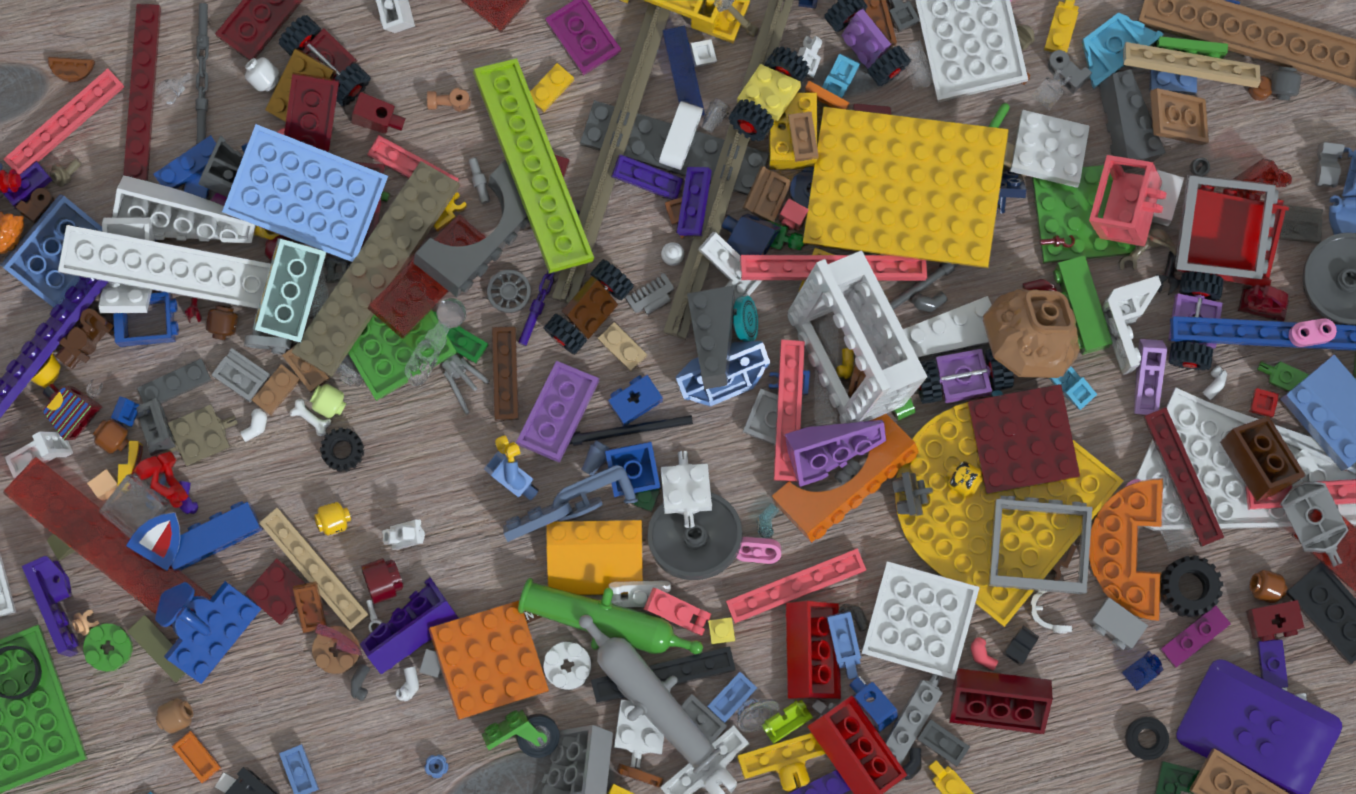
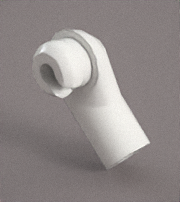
M260 408L252 411L251 426L240 432L245 442L260 435L265 430L267 415Z
M415 667L404 669L406 682L396 691V697L400 701L412 699L419 689Z

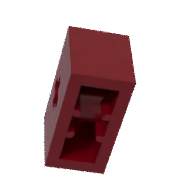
M1298 600L1246 611L1252 638H1260L1261 642L1274 640V635L1283 633L1284 637L1298 635V630L1305 628ZM1273 619L1278 620V619H1279V620H1280V624H1278V625H1277V624H1273V625H1272V621H1271V620H1273Z

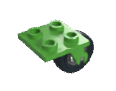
M523 709L510 712L506 715L504 721L499 724L493 723L485 728V732L482 733L488 750L516 734L519 748L526 755L534 758H542L551 754L556 749L560 739L558 726L553 719L543 714H533L527 717Z

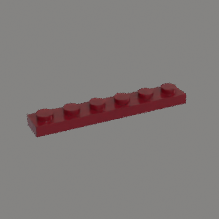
M1165 407L1143 417L1200 546L1203 547L1223 539L1222 530L1167 408Z

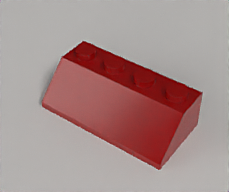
M815 601L786 603L788 699H841L840 668L836 661L827 616L839 613V603Z
M850 696L807 726L853 794H884L907 776L853 696Z

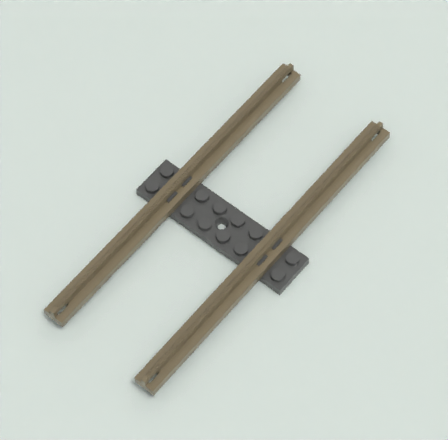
M769 0L740 93L759 65H765L773 50L779 47L794 0ZM649 3L616 105L612 106L594 100L580 141V145L599 150L600 154L579 214V220L593 252L616 179L612 178L611 175L617 157L620 154L649 166L685 177L687 167H709L712 170L702 236H694L664 328V334L686 340L692 322L687 294L702 291L711 262L698 248L712 232L720 234L733 191L748 196L760 167H766L769 153L747 147L750 137L747 139L744 137V134L740 135L738 133L739 130H734L733 125L730 124L725 140L696 131L682 170L659 163L672 124L638 114L671 11ZM589 263L561 270L552 297L553 300L566 304L572 300L581 289Z

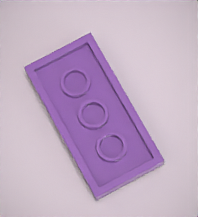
M556 361L516 441L517 445L560 463L599 383V378Z

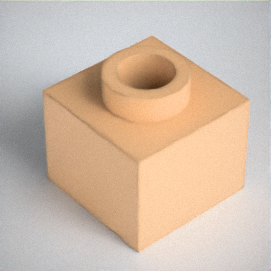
M107 469L87 483L97 498L102 501L105 499L107 501L111 500L119 493V488H117L118 480Z

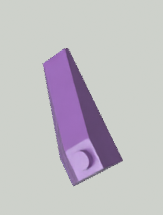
M883 420L806 427L785 434L787 451L799 486L829 476V471L838 466L844 467L848 464L847 460L857 454L863 455L886 441Z

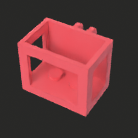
M1107 155L1089 219L1100 239L1145 247L1154 212L1162 213L1163 210L1161 205L1156 204L1157 200L1166 199L1167 195L1166 192L1160 190L1162 180L1153 162ZM1121 165L1144 168L1145 175L1126 173ZM1110 173L1113 183L1104 216L1099 218L1098 213Z

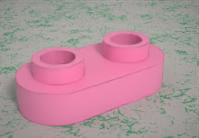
M1329 319L1304 321L1291 327L1289 339L1297 347L1324 344L1336 336L1337 330L1335 324ZM1323 326L1328 329V333L1323 331ZM1301 330L1305 331L1306 337L1301 335Z
M743 537L741 549L736 558L744 562L772 564L781 558V545L774 539Z

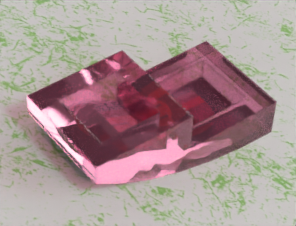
M317 625L316 634L338 640L337 650L362 656L363 651L348 637L325 625Z

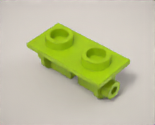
M802 699L800 701L795 700L794 703L783 709L785 713L783 716L778 712L764 721L765 724L762 725V728L773 744L813 718Z

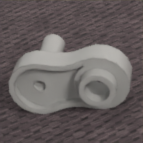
M253 329L252 335L245 336L244 346L255 349H270L271 353L283 355L291 349V340L281 337L262 336L261 331Z

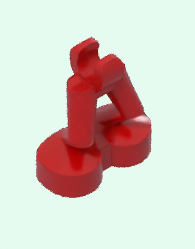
M169 451L157 457L153 456L144 459L134 469L140 480L152 477L150 488L166 497V499H169L174 508L181 507L183 504L181 501H185L188 498V494L174 477L172 468L177 459L173 453ZM165 473L166 481L170 488L158 483L160 474Z

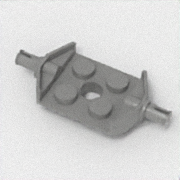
M1298 480L1292 484V489L1280 505L1283 507L1303 547V551L1326 553L1333 567L1343 563L1336 550L1337 545L1349 530L1325 483ZM1318 510L1322 515V519L1319 522L1310 521L1308 518L1309 511Z

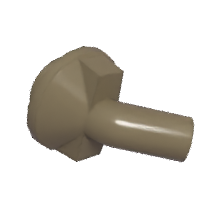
M75 158L65 169L61 165H53L50 171L52 182L59 187L70 183V176L82 163Z

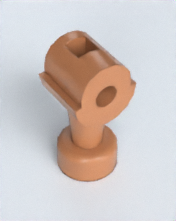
M459 88L452 90L449 95L437 96L435 91H427L428 110H435L438 105L452 106L454 110L461 112V110L468 109L471 104L467 91L460 90Z

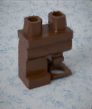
M93 309L82 311L80 322L83 327L73 328L69 332L67 339L63 337L59 342L63 348L55 357L71 369L80 360L87 363L90 359L87 355L92 354L96 350L97 343L106 333L111 336L114 334V325Z

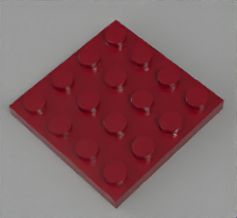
M1061 384L968 401L986 495L1080 477Z

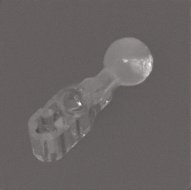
M447 298L438 305L436 311L438 323L433 330L428 331L423 341L418 344L405 366V375L411 385L420 386L426 382L439 359L440 352L447 342L446 335L450 328L458 327L464 322L466 308L460 300ZM427 348L433 349L434 354L431 357H424L421 355L423 350ZM419 368L421 374H416L413 377L411 371L416 372Z

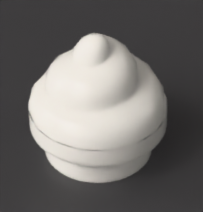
M675 242L666 244L661 251L662 260L670 266L680 264L684 259L682 246Z

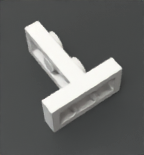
M40 431L32 436L34 441L5 457L13 478H20L56 457H67L73 454L68 440L64 441L58 432Z

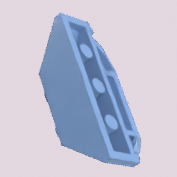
M762 341L733 342L730 347L727 386L704 390L698 357L692 359L675 378L684 399L713 406L754 389L765 368L769 366L770 361Z

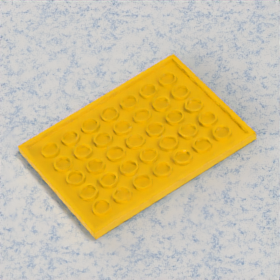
M824 107L817 147L819 157L814 167L803 243L988 268L1009 130Z

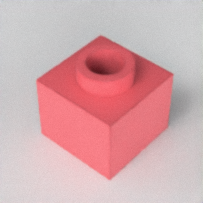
M788 199L779 215V220L782 221V225L788 226V229L793 230L795 228L799 231L809 209Z

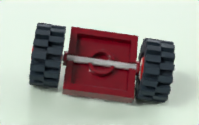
M302 15L301 18H297L296 22L293 21L291 26L285 29L286 32L281 34L282 37L279 38V45L290 56H292L295 49H299L336 70L333 79L339 80L337 102L341 106L348 105L351 101L353 102L360 92L366 89L365 86H368L371 78L356 63L358 60L325 28L321 30L308 15Z

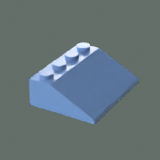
M59 194L0 264L1 267L53 308L57 304L62 303L66 298V291L71 286H75L80 280L79 276L58 272L66 226L70 225L102 232V226L61 194Z
M1332 355L1281 397L1280 400L1340 470L1343 471L1356 462V379L1335 355Z

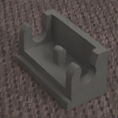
M154 398L152 401L139 405L136 408L150 455L153 456L176 447L164 408L159 400Z

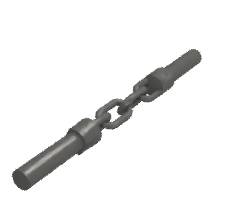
M199 3L198 36L196 37V56L199 61V72L196 75L198 98L195 99V110L197 111L196 144L206 139V112H208V99L205 98V91L208 89L206 60L209 56L207 3ZM200 50H205V57L203 55L200 56ZM200 76L205 77V87H199Z

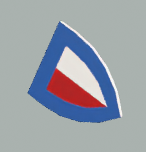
M176 513L161 514L149 519L137 529L126 546L167 571L175 559L180 543V525Z

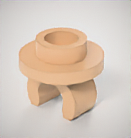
M87 610L83 615L81 613L74 614L72 626L77 633H81L83 636L89 634V630L97 627L99 624L98 621L94 623L87 621V617H90L93 613L92 610Z

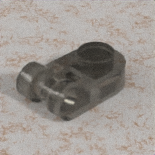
M340 257L325 258L323 263L327 269V275H325L326 283L339 282L352 262ZM342 265L343 272L336 273V266Z

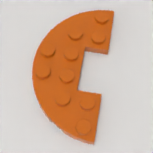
M1163 478L1138 481L1114 494L1104 504L1094 520L1091 528L1089 551L1093 574L1103 588L1104 593L1133 615L1155 621L1160 620L1161 572L1137 571L1138 526H1162Z

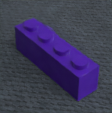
M431 577L424 582L426 586L419 593L415 591L409 596L411 601L402 609L397 608L391 613V619L387 624L381 623L360 643L364 653L380 674L391 669L402 659L411 655L416 649L432 640L429 633L430 627L459 619Z

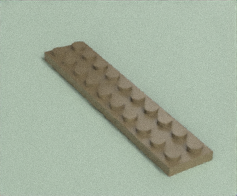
M420 161L359 254L355 257L303 334L301 342H298L292 353L330 377L334 375L459 189V182Z

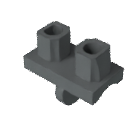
M902 473V477L892 480L894 492H905L907 499L897 502V512L901 515H923L921 504L928 503L927 494L933 493V489L925 488L924 480L917 481L916 473Z

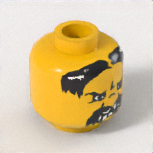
M961 461L958 466L953 463L946 475L950 478L948 481L949 487L964 496H968L970 493L974 495L983 480L980 477L981 470L966 461Z

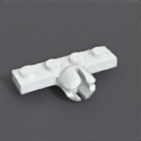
M733 725L712 743L715 749L720 748L721 752L704 768L695 774L693 773L694 768L689 763L660 788L665 794H693L701 787L705 788L709 794H725L720 788V785L723 784L732 793L737 786V782L728 772L726 766L750 744Z

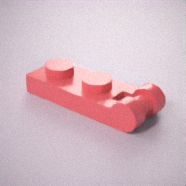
M657 588L652 589L644 607V610L700 636H703L705 631L703 627L706 620L709 621L711 613ZM693 615L698 616L695 624L690 623Z

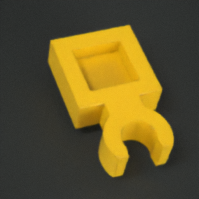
M458 192L455 193L434 224L437 232L456 219L455 211L461 212L466 209L467 204L465 202L461 205L455 204V200L460 197Z

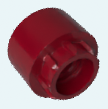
M384 558L361 565L373 604L396 597V592L403 589L402 579L394 560L385 562Z

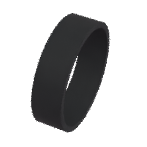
M6 646L0 649V655L14 649L26 652L32 658L35 665L33 683L25 692L19 695L7 696L0 692V697L21 699L30 695L39 685L42 675L41 664L36 655L26 648Z

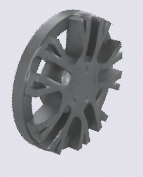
M503 270L496 273L489 281L487 295L495 309L504 313H514L526 306L530 299L531 288L527 278L520 272ZM506 274L508 282L504 283L502 275ZM512 274L519 277L515 283L510 281ZM497 278L502 282L501 287L493 285ZM524 281L525 284L518 288L517 285ZM527 289V295H520L519 291ZM491 290H500V293H491ZM500 296L502 299L496 304L493 298ZM517 296L523 300L522 304L516 300ZM504 300L507 301L506 307L502 308ZM514 301L517 307L510 309V302Z

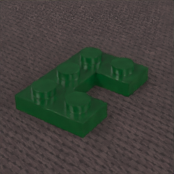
M1162 761L1154 794H1181V792L1194 794L1189 790L1200 771Z

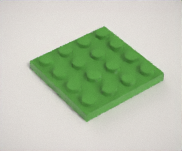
M1104 165L1082 167L1078 188L1032 177L1040 239H1053V236L1058 235L1059 238H1064L1065 243L1068 245L1071 244L1069 235H1072L1075 239L1074 245L1070 248H1066L1062 244L1059 247H1054L1053 244L1041 245L1043 264L1062 262L1084 255L1086 259L1129 255L1136 248L1133 244L1100 239L1089 221ZM1110 173L1098 213L1099 218L1104 216L1113 183Z
M410 273L395 282L348 352L376 401L457 353Z

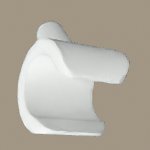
M367 600L366 603L371 620L369 631L372 633V624L378 623L380 625L383 622L377 618L372 600Z

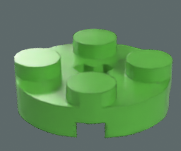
M108 623L93 627L83 644L86 662L95 669L105 672H112L122 667L129 661L133 651V643L128 633L122 627ZM107 641H110V645L114 646V650H110L108 654H105L102 646Z

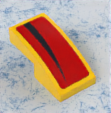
M129 441L128 464H118L117 488L122 491L129 489L137 475L134 469L141 462L143 444L139 441Z

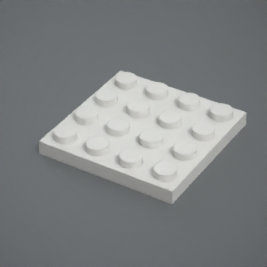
M887 561L862 654L955 679L979 587Z

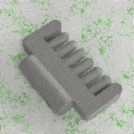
M662 273L661 279L657 277V283L652 280V286L647 283V289L643 286L641 290L638 289L631 296H626V300L634 313L637 314L644 310L649 315L671 301L668 294L674 291V287L666 274Z

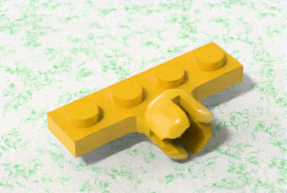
M809 733L738 755L737 759L744 780L775 771L779 776L783 790L792 791L796 788V784L798 788H801L810 781L805 766L806 761L826 753L813 734Z

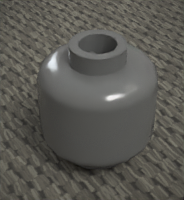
M1279 67L1278 70L1272 72L1271 91L1272 94L1277 95L1276 99L1290 101L1291 96L1299 94L1302 77L1300 73H1297L1296 68Z

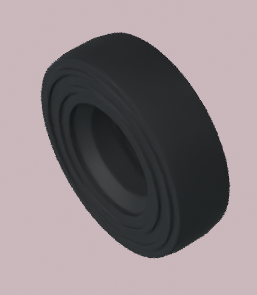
M1141 717L1134 720L1128 726L1125 742L1128 750L1135 757L1142 760H1153L1159 758L1167 750L1169 733L1165 725L1158 719ZM1144 729H1150L1156 735V743L1151 748L1141 746L1138 741V735Z

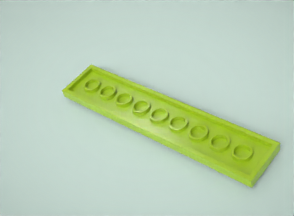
M518 59L475 68L473 75L548 272L552 273L593 262V253Z

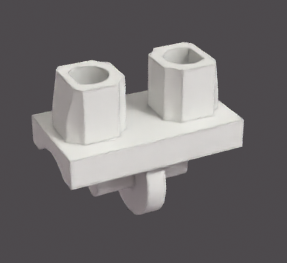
M421 520L408 521L383 530V543L392 544V550L422 544L425 532L420 526Z

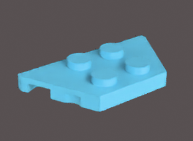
M1118 12L1082 40L1087 67L1092 72L1090 76L1092 87L1095 89L1109 76L1125 66L1123 65V48L1126 42L1152 46L1164 34L1160 31L1155 32L1144 27L1145 24L1133 21L1128 16Z

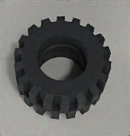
M1185 556L1169 564L1166 570L1162 572L1160 597L1163 596V604L1165 606L1168 605L1172 613L1177 612L1178 616L1195 617L1209 612L1218 604V598L1222 597L1223 591H1220L1221 587H1223V581L1220 582L1219 577H1221L1220 571L1216 572V566L1213 563L1209 564L1208 559H1199V556ZM1185 573L1194 574L1202 583V595L1197 600L1185 598L1179 590V579Z

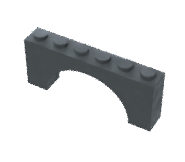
M505 160L490 175L488 187L496 194L501 205L502 218L496 229L485 239L468 246L444 245L430 237L415 253L414 264L456 297L462 291L466 293L472 287L473 280L477 276L481 277L487 271V265L492 260L495 262L503 253L502 249L506 245L510 246L518 237L517 233L521 229H527L530 225Z

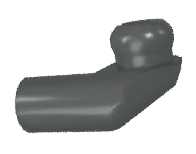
M942 291L932 298L923 296L920 293L912 297V303L915 308L926 312H932L948 301Z
M364 664L358 666L351 678V696L360 701H364L368 694V690L362 688V684L370 668Z

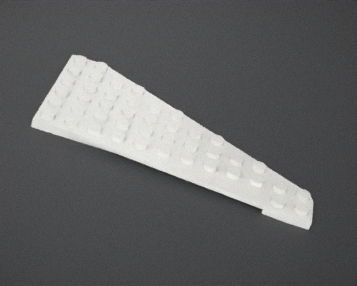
M1175 388L1166 408L1220 528L1292 527L1283 508L1248 510L1245 488L1247 485L1220 443L1233 428L1258 419L1207 402ZM1275 425L1293 455L1305 448L1318 465L1317 469L1301 480L1304 482L1356 479V462L1348 469L1341 471L1314 438ZM1152 439L1135 479L1163 478L1162 526L1144 527L1153 531L1193 530ZM1356 504L1336 505L1346 526L1356 525ZM1311 510L1308 513V518L1312 522H1319L1322 519V515L1318 510Z

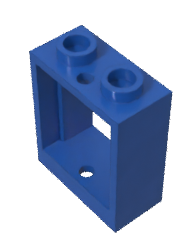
M167 292L151 293L149 305L165 303L167 334L129 337L128 314L113 313L115 343L119 347L176 342L175 335L179 334L178 322L174 321V312L178 310L176 298L173 299V296Z

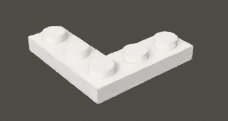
M712 232L698 248L730 280L725 287L734 286L735 301L740 296H750L762 282V280H741V256L716 232Z

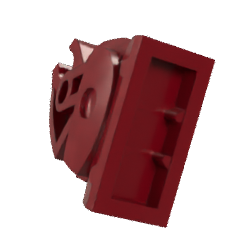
M1267 285L1252 286L1249 290L1242 289L1238 311L1284 322L1289 304L1288 294Z

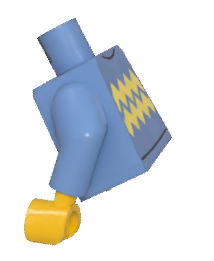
M505 435L498 437L495 440L498 452L484 470L517 497L524 495L527 499L532 500L539 489L531 484L533 478L520 469L517 460H514L515 456L521 454L519 446L515 442L509 444Z

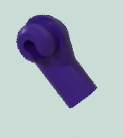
M179 481L188 494V498L185 501H181L183 504L180 509L185 514H195L198 511V503L192 502L189 497L191 483Z

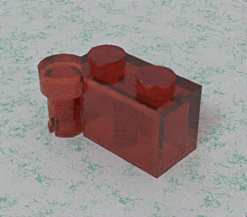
M1263 158L1233 178V180L1274 184L1276 187H1287L1286 184H1291L1292 177L1289 173L1278 169L1273 160ZM1227 187L1228 189L1238 191L1237 195L1246 197L1247 193L1260 196L1265 193V191Z

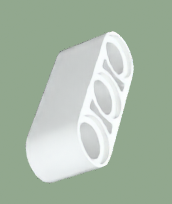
M683 101L680 102L659 163L682 170L703 108Z

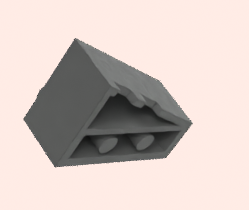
M220 135L198 184L228 197L243 155L238 150L235 151Z

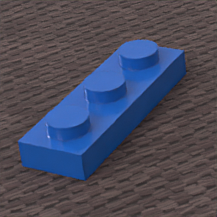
M210 135L153 175L160 185L177 189L205 169L217 143Z

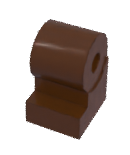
M38 188L33 191L31 199L27 204L21 200L16 208L35 224L53 203L54 197L47 189Z

